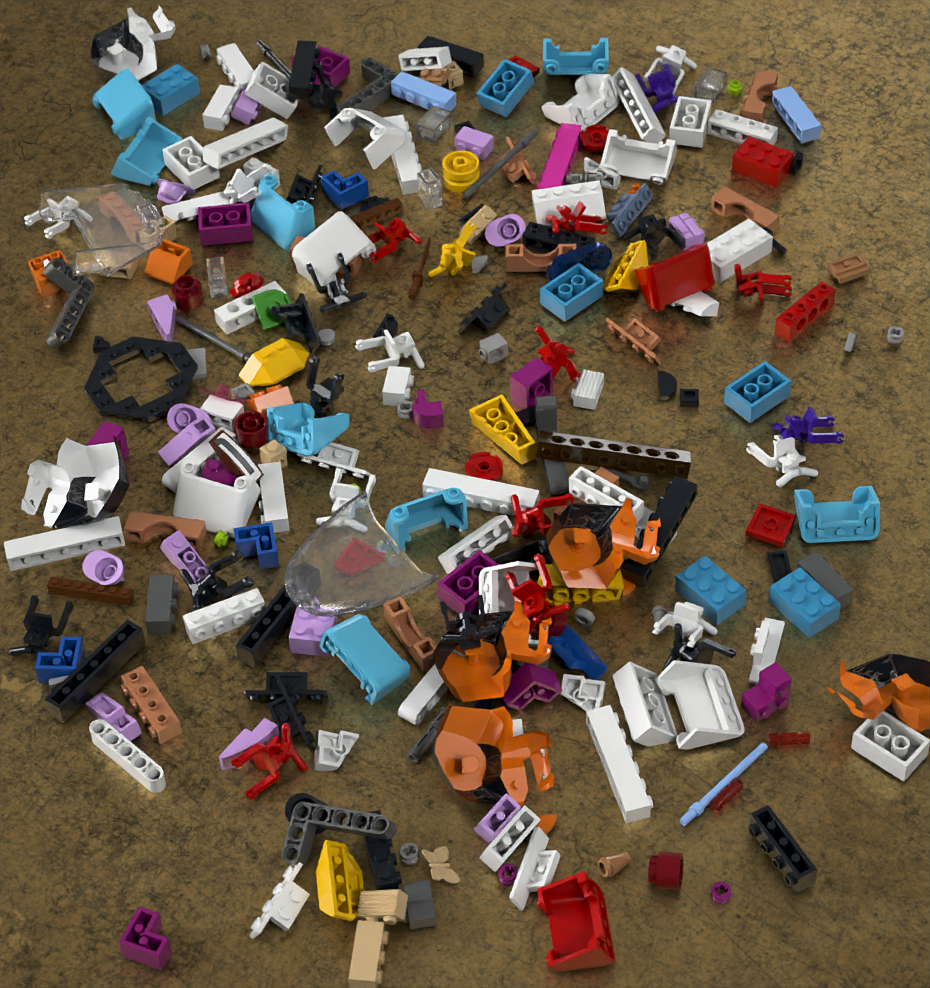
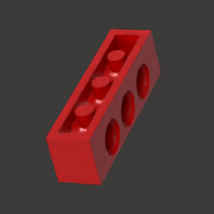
M821 281L776 318L775 334L790 342L834 305L836 289Z

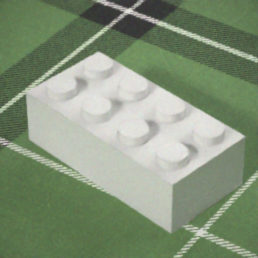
M747 219L708 242L714 279L721 283L735 274V264H740L743 270L771 253L773 236L752 220Z

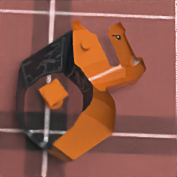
M625 498L622 506L573 503L553 522L547 532L545 540L546 551L554 568L567 587L607 589L621 567L623 556L644 565L657 560L660 548L656 546L658 528L661 526L660 517L658 521H648L645 527L643 547L638 549L634 546L637 519L631 508L632 499Z
M514 601V611L486 613L487 622L485 625L480 626V630L495 625L497 632L480 639L481 647L462 651L460 643H442L440 640L433 652L435 665L451 693L462 702L504 697L512 678L511 659L540 665L550 658L551 645L548 644V630L552 624L551 614L549 619L543 620L540 623L538 649L535 651L528 647L530 620L525 616L520 601ZM447 631L445 635H455V631ZM453 650H456L466 656L462 657L461 655L455 653Z

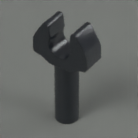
M766 227L763 228L767 233L773 236V231L771 229ZM773 238L772 247L782 255L785 254L787 249Z

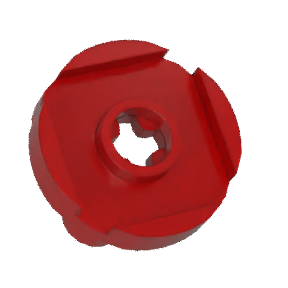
M590 125L587 127V130L581 131L580 144L583 146L584 151L604 152L609 133L605 126Z
M255 272V274L245 273L233 283L235 287L233 290L232 288L230 289V294L234 300L263 287L264 280L258 272Z
M490 452L475 453L465 463L466 476L499 482L503 473L502 460L497 455H495L496 457L490 455Z

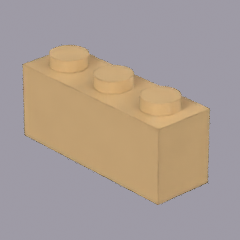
M358 920L348 977L349 988H377L378 984H382L383 971L380 970L381 964H385L386 951H383V947L388 944L389 931H385L384 922Z

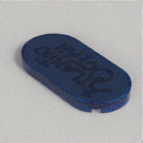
M602 242L585 245L555 257L552 260L553 263L546 270V276L549 281H552L578 263L594 274H599L610 264L612 252Z

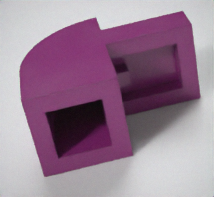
M417 390V398H414V404H412L414 422L418 426L428 429L444 427L441 401L426 403L425 391Z

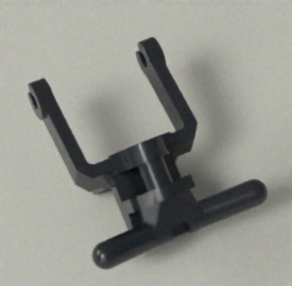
M317 64L316 70L321 83L319 85L314 83V92L310 94V100L306 101L315 113H319L328 106L330 121H332L338 115V105L335 97L336 95L339 97L343 96V91L333 87L328 82L322 65Z
M654 214L639 218V226L623 235V239L627 241L641 233L640 241L644 240L646 242L647 253L652 260L657 258V255H655L657 251L653 247L659 245L665 237H670L680 249L686 248L684 238H681L672 228L666 227L665 218L657 220Z
M342 253L337 254V259L346 278L335 280L325 286L320 285L312 264H306L307 271L311 275L317 291L324 295L328 294L331 301L330 304L320 307L322 313L338 310L367 297L366 292L348 297V290L345 287L350 284L351 275Z
M315 356L309 360L310 366L306 386L311 390L310 405L314 409L315 415L323 418L328 417L325 409L332 412L334 410L333 402L338 400L339 395L344 392V387L341 386L344 374L341 372L339 374L336 373L333 380L328 377L317 385L315 381L320 358Z
M236 550L231 555L211 564L208 568L209 573L204 579L199 578L198 582H194L186 569L180 571L190 592H193L191 596L195 611L201 609V604L206 606L218 595L221 598L228 599L233 594L254 585L250 576L230 586L227 585L226 581L216 576V572L244 558L240 550Z
M32 595L23 621L27 630L23 643L28 644V646L10 648L9 654L12 656L36 654L38 656V652H50L45 649V647L49 646L48 640L52 636L59 637L63 634L69 615L74 608L72 602H66L58 627L54 628L51 615L35 613L39 599L37 595Z
M477 595L481 615L475 616V614L472 615L470 612H462L453 621H449L445 602H440L446 630L449 632L455 631V635H442L440 637L442 643H460L461 650L464 651L481 647L480 639L497 632L495 625L480 630V626L485 625L487 622L482 595Z
M676 623L674 625V648H672L662 668V672L677 658L685 662L710 664L714 651L733 658V656H736L737 650L708 638L700 642L697 641L693 648L689 647L687 644L690 642V636L686 635L683 639L682 625Z

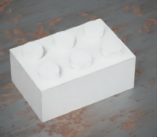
M261 62L253 72L245 95L285 119H288L296 109L299 99H290V78L264 62Z
M679 96L670 125L669 139L675 140L676 145L702 148L708 128V120L711 116V100Z
M192 136L162 149L165 165L185 185L194 190L220 177L219 169L203 161L204 148Z
M883 711L874 720L866 719L853 733L851 749L904 782L927 757L930 739Z

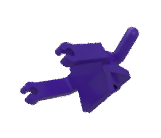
M668 64L663 65L664 70L648 75L649 89L645 86L640 74L635 75L645 96L656 97L658 103L652 107L654 113L664 106L677 103L679 97L673 96L672 92L676 87V82Z
M808 407L803 418L796 415H786L784 419L789 427L779 423L773 425V429L779 431L783 439L793 437L804 444L807 442L836 444L844 442L842 432H812L813 427H833L834 423L832 421H835L831 415L817 417L812 407Z

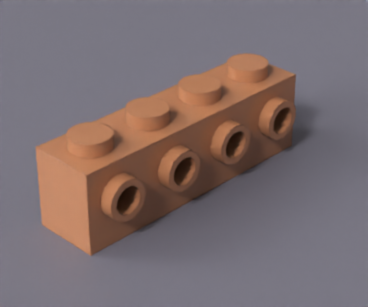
M143 666L120 676L122 681L120 689L125 697L129 696L131 707L134 711L138 710L141 722L148 725L149 734L153 739L156 738L162 744L182 734L179 719Z

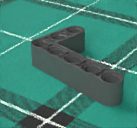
M372 58L363 59L361 61L362 77L371 82V84L338 106V114L345 108L370 111L392 96L391 81L398 73Z
M54 258L44 267V274L48 279L69 293L46 339L50 348L59 349L69 340L95 288L91 280L61 258Z
M555 395L536 397L537 439L540 430L558 433ZM542 459L550 496L569 493V481L565 463Z
M300 802L293 809L282 851V858L292 866L300 862L303 864L302 867H304L309 859L316 828L386 840L395 836L397 827L393 821L384 815ZM309 810L308 815L304 818L305 812ZM328 814L327 819L323 821V817ZM347 817V821L342 824L343 819ZM367 820L366 825L361 828L362 823ZM387 823L386 828L381 831L382 826ZM303 831L302 837L298 839L299 834ZM298 852L297 857L293 860L294 854Z

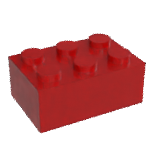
M748 136L733 154L732 171L777 188L789 173L794 153Z

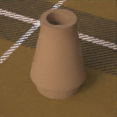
M626 851L601 857V860L597 863L598 870L603 877H612L626 865L630 864L631 858Z

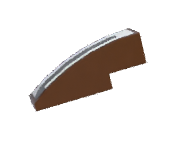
M220 430L209 441L228 472H233L237 478L249 476L257 482L264 475L248 453L224 430Z

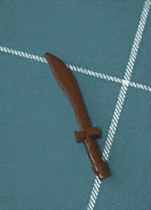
M431 238L427 241L419 271L413 270L412 286L408 293L409 299H415L418 287L423 286V268L428 257Z

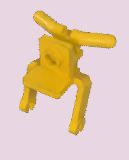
M468 221L459 238H456L452 244L442 245L439 267L428 273L430 278L443 273L447 266L450 275L455 276L462 269V266L467 267L471 263L476 253L463 247L476 229V224L470 227L472 222Z

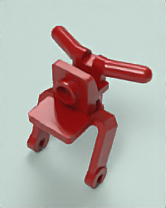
M581 201L577 203L573 212L571 208L565 205L563 207L557 205L556 209L562 215L561 218L556 215L545 217L547 223H553L552 231L554 234L559 232V228L570 232L579 230L600 233L601 235L607 234V231H602V228L608 229V226L595 222L597 219L599 221L602 220L600 216L583 214L586 206Z
M397 217L386 228L375 222L374 225L379 231L367 236L373 243L383 240L387 244L377 251L370 253L369 257L372 263H377L381 258L397 250V245L407 237L418 245L422 243V239L408 229L406 224Z
M734 265L735 282L739 285V296L749 297L758 292L760 305H764L763 293L785 297L791 296V292H785L786 290L792 291L790 286L792 277L790 275L762 273V270L742 274L741 265Z
M537 326L535 330L545 344L537 352L542 356L540 360L553 368V378H555L560 368L564 366L570 380L576 382L577 379L575 378H580L581 374L576 369L572 360L567 357L568 355H573L575 349L551 340L542 326Z
M513 494L511 502L515 520L512 536L518 537L520 530L521 534L525 536L539 529L540 533L546 536L552 524L543 509L567 505L568 501H571L573 504V494L541 499L538 501V505L531 510L529 508L521 510L519 498L516 494Z
M539 553L534 556V560L543 581L542 586L531 579L518 585L513 572L505 573V578L509 582L515 601H520L524 605L525 616L529 618L534 615L530 621L529 634L544 618H549L550 614L552 616L569 611L570 605L567 603L549 608L550 602L546 600L547 591L552 589V581L545 565V558Z
M288 723L282 724L283 742L279 736H275L267 745L257 743L254 746H250L242 755L231 760L232 766L239 768L250 759H253L257 769L269 770L271 772L269 776L245 792L246 797L250 798V800L256 798L260 792L279 779V767L282 763H287L289 758L293 760L302 772L308 769L307 764L299 756L295 747L292 746L293 742Z

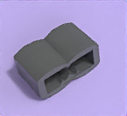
M429 880L403 884V892L408 895L404 922L409 923L410 929L436 925Z

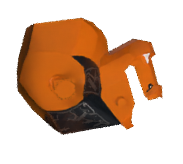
M887 654L847 671L845 670V660L840 663L842 686L861 700L863 706L861 710H858L854 702L838 691L834 692L829 686L828 691L831 694H838L850 707L853 715L874 720L886 709L889 713L896 714L903 722L917 732L930 728V661L899 654Z
M448 703L434 737L431 756L444 783L464 802L495 805L505 794H508L520 806H524L528 793L526 771L523 763L526 758L532 761L537 786L540 791L548 790L554 784V775L551 774L547 749L551 747L549 734L536 730L513 737V721L505 706L488 710L452 706Z

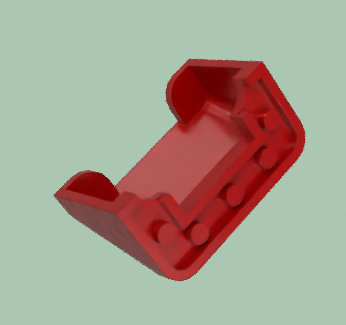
M707 243L693 245L689 249L684 250V252L670 258L652 263L645 268L642 266L635 269L649 310L655 309L656 312L666 309L665 305L701 290L702 292H707L715 284L710 249Z
M585 871L537 889V905L541 911L548 915L553 949L549 950L548 956H546V963L550 969L560 972L603 967L615 963L616 958L605 897L601 887Z

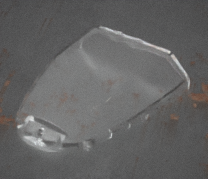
M363 491L337 509L326 522L323 521L320 527L309 535L306 542L298 548L286 567L284 583L289 597L298 607L313 615L330 617L378 608L399 596L405 598L436 582L439 575L437 573L431 575L417 568L375 519L367 499V492Z

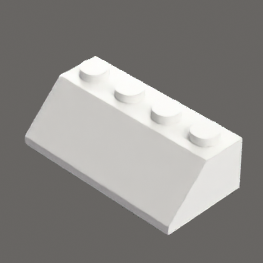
M600 180L532 191L533 208L538 224L552 227L553 223H547L545 217L556 215L561 218L562 215L556 209L557 205L561 207L565 205L571 208L573 212L579 201L583 202L586 206L583 212L584 215H598L602 219H606Z
M628 662L612 676L632 740L647 747L676 741L678 735L665 696L661 693L656 680L658 677L657 673Z

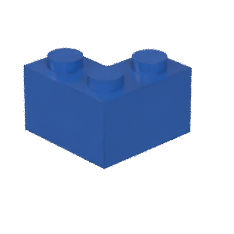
M335 170L321 176L322 192L340 210L369 197L368 181L359 172L345 179Z
M272 522L233 528L237 550H240L243 557L258 555L260 570L279 567Z
M61 637L58 653L38 652L35 671L39 683H49L48 679L70 675L83 663L85 648L82 637Z

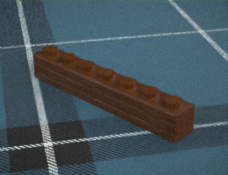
M395 198L349 218L362 229L403 212V203L398 198Z
M50 577L47 584L49 594L131 606L134 599V592L131 588Z

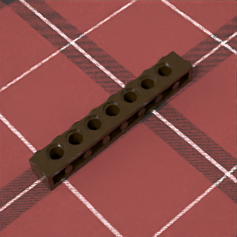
M539 431L536 458L669 477L678 476L688 479L691 465L690 451Z

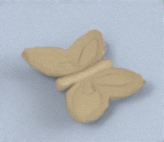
M438 847L433 853L425 849L421 850L425 859L430 862L429 867L431 868V876L434 880L439 881L443 879L452 884L460 882L459 875L452 869H449L450 864L444 863L448 860L449 855L447 847Z

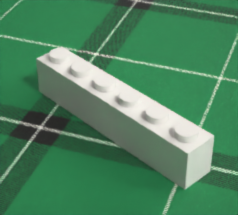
M621 67L612 76L616 90L641 139L649 143L658 144L666 134L635 75Z
M403 115L385 117V120L403 129L407 135L406 141L391 154L402 194L423 192L422 184H425L424 175L420 174L422 173L421 164L418 163L417 152L414 153L415 144L411 142L412 135L411 131H409L408 121L404 120Z
M273 117L204 146L203 161L216 169H220L287 139L288 125Z
M429 468L422 484L423 497L449 488H459L467 499V507L514 516L511 502L513 494L518 496L521 510L525 508L531 510L538 505L540 500V490Z
M119 516L92 524L70 526L4 542L10 571L85 555L96 550H107L125 546Z
M610 705L586 711V724L625 823L649 818L651 808H653L652 798L650 795L647 796L645 792V781L643 778L640 779L638 775V764L632 760V749L630 745L625 743V732L623 728H619L617 713H613Z

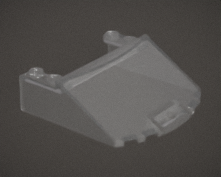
M117 183L44 190L41 192L39 215L49 224L60 220L70 222L73 219L90 249L75 251L74 264L71 267L73 275L104 272L105 276L108 277L160 247L164 235L163 221L155 206L148 199H143L139 191L133 192L129 189V185Z

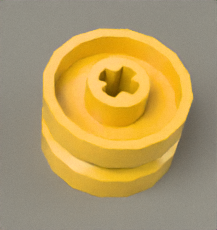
M454 151L444 157L442 161L443 184L450 191L464 193L480 178L479 159L472 152Z

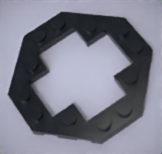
M133 336L100 352L86 382L84 391L101 416L116 415L121 419L133 420V418L142 419V422L150 423L167 415L170 408L174 405L184 404L185 396L189 393L193 384L192 380L198 370V365L182 343ZM143 352L150 363L167 356L179 372L165 380L167 387L171 391L170 393L142 406L138 404L133 395L116 403L104 387V384L118 378L117 373L112 368L113 365Z

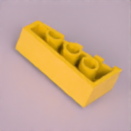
M502 394L469 409L472 424L521 465L536 458L537 448L535 441Z
M545 564L552 581V589L547 591L546 600L556 605L574 601V604H582V602L591 599L593 602L619 600L624 588L621 569L618 570L614 580L607 589L571 588L566 586L553 564ZM541 575L539 576L537 584L540 586L543 585Z

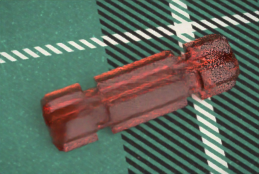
M808 731L800 732L801 734H798V732H783L781 735L770 733L769 744L771 746L778 745V743H781V745L798 744V742L809 744L810 733Z
M734 778L730 784L717 794L718 797H714L710 801V807L715 811H719L723 805L736 795L735 792H739L743 788V782L738 778Z

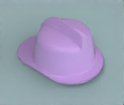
M164 179L157 180L160 186L157 199L163 202L174 204L179 202L183 196L196 195V191L187 185L169 182Z
M516 214L506 215L489 223L485 230V237L493 246H505L522 237L526 229L525 222Z
M182 403L174 405L167 414L168 425L177 433H180L186 426L203 415L210 422L211 420L209 415L202 409Z
M102 550L93 551L85 557L83 572L89 579L102 585L111 586L125 580L123 577V563L118 557Z

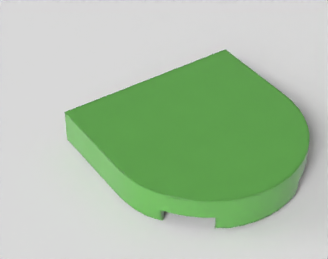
M271 289L251 296L263 330L284 323V320L276 317L270 310L272 306L292 304L287 294L277 289Z

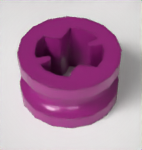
M507 863L499 868L498 878L501 884L505 886L514 885L518 873L515 865ZM506 872H509V874L512 873V876H511V877H507V875L505 876V873H506Z
M722 881L713 884L711 888L712 899L722 904L729 901L731 897L730 886ZM720 889L724 890L722 896L718 895Z

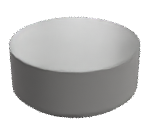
M322 329L318 332L321 338V345L329 346L335 342V332L333 330Z
M578 608L574 614L575 620L584 626H591L595 620L594 614L584 608Z

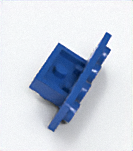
M567 623L560 636L551 635L549 637L548 644L552 647L551 651L564 660V665L568 668L583 670L591 680H600L608 669V666Z

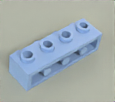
M400 72L391 81V93L393 96L443 116H447L457 106L455 92L405 72Z
M791 86L773 91L772 105L799 141L805 143L819 139L820 131L822 130L821 123L816 120L813 112L807 108L798 93Z

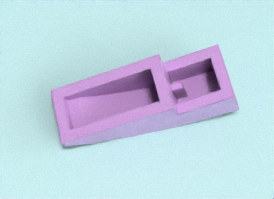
M103 692L85 703L97 719L106 721L129 741H132L142 733L137 720L129 716L123 706Z
M264 718L252 732L245 728L219 756L221 769L233 768L231 760L242 755L250 746H254L257 743L267 745L275 736H279L278 725Z

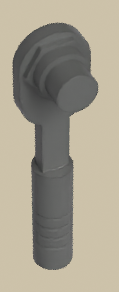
M603 467L617 475L619 479L630 482V485L636 489L644 491L649 488L648 477L645 475L631 477L618 470Z

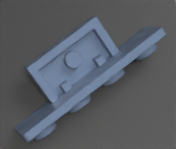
M643 183L634 194L626 193L621 195L616 204L607 213L606 217L609 221H613L611 225L618 237L623 236L653 198L646 183Z

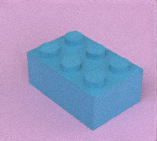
M504 59L477 92L480 106L507 117L534 84L531 70Z
M178 64L141 85L150 96L154 110L163 116L200 94L198 77Z
M578 263L540 288V304L565 322L603 296L604 280Z
M764 361L725 387L724 403L751 423L790 396L791 380Z
M703 556L676 575L675 591L689 603L703 607V615L716 626L746 604L747 590L707 556Z
M801 567L770 586L768 601L807 638L812 637L839 619L841 604Z

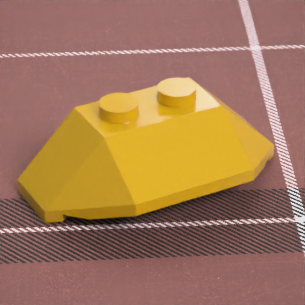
M644 240L629 244L628 250L622 253L615 261L604 280V290L606 292L626 293L634 292L639 288L635 269L648 266L647 248Z
M281 338L253 353L240 372L239 378L244 383L248 382L251 387L274 385L304 369L309 352L299 342Z
M326 840L316 869L319 909L332 917L352 921L357 917L360 892L364 891L362 870L354 857L348 852L349 849L346 844Z

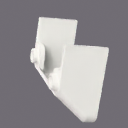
M354 108L343 109L324 127L335 147L358 126L370 131L373 141L364 149V152L373 169L382 164L407 139L405 131L371 111Z
M517 561L482 569L479 574V595L483 597L485 614L514 611L515 599L509 582L505 578V573L513 572L518 585H521L530 579L529 571L538 569L537 564ZM529 634L528 647L538 646V640H531V635Z

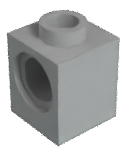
M499 333L480 341L479 354L490 365L508 357V343Z

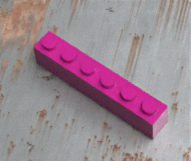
M562 123L560 129H557L556 140H553L552 150L549 151L548 161L545 162V172L541 173V183L537 184L536 190L565 186L566 175L570 173L580 144L582 125Z

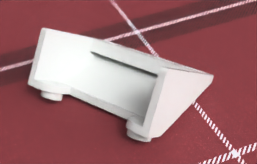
M185 457L180 467L172 512L173 517L205 521L206 531L215 534L219 530L228 531L227 536L235 539L233 528L246 526L261 489L252 477L241 476L235 480L234 486L231 487L195 476L197 472L195 461Z
M674 660L656 678L662 694L666 696L672 694L675 696L686 732L680 733L676 738L679 749L689 750L737 738L744 733L745 728L725 671L721 667Z

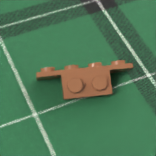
M506 137L509 146L513 149L518 142ZM510 150L500 156L498 160L503 158ZM520 150L503 166V169L512 183L526 174L528 180L537 188L538 183L536 180H538V177L531 171V165L527 160L525 161L526 156Z
M609 318L605 319L608 324L607 328L613 334L618 333L620 339L626 344L630 342L636 352L639 354L643 352L645 354L644 357L651 363L656 362L658 365L662 363L657 355L652 352L654 347L661 341L657 334L636 318L624 330Z

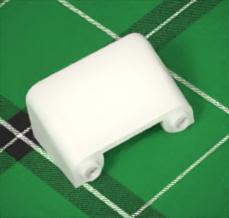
M583 74L575 82L577 94L562 106L556 105L554 102H547L541 108L548 119L560 125L562 123L582 125L584 132L588 126L595 125L617 108L620 99L611 74Z
M609 129L600 165L623 177L651 181L657 185L667 182L677 154L675 140L667 139L666 144H663L662 141H659V144L627 139V135H623L622 138L617 135L618 130Z
M340 211L298 243L292 251V256L299 274L314 284L306 268V264L311 263L320 285L325 286L336 280L335 273L341 269L337 259L338 253H342L345 264H348L359 254L363 258H368L370 253L376 251L374 243L349 216Z

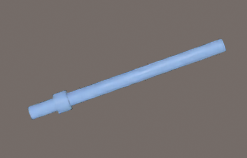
M762 742L699 802H694L689 807V811L679 819V822L686 826L694 817H699L712 800L768 749L767 745Z

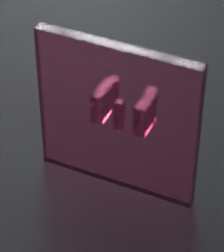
M219 384L217 390L198 388V391L228 401H246L245 399L230 395V386L225 384Z

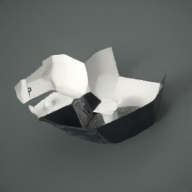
M158 6V10L153 14V19L161 33L154 34L147 21L136 15L132 7L127 8V19L94 36L91 60L95 70L101 77L111 80L121 70L129 68L135 78L139 80L157 70L154 42L171 38L176 30L173 21H168L161 7Z
M113 435L114 442L90 446H85L66 438L58 452L57 465L42 460H36L31 463L27 472L30 477L25 497L22 499L21 510L35 515L46 488L50 487L53 490L49 493L43 514L45 524L43 526L60 528L92 524L111 516L118 509L130 486L125 462L116 437Z

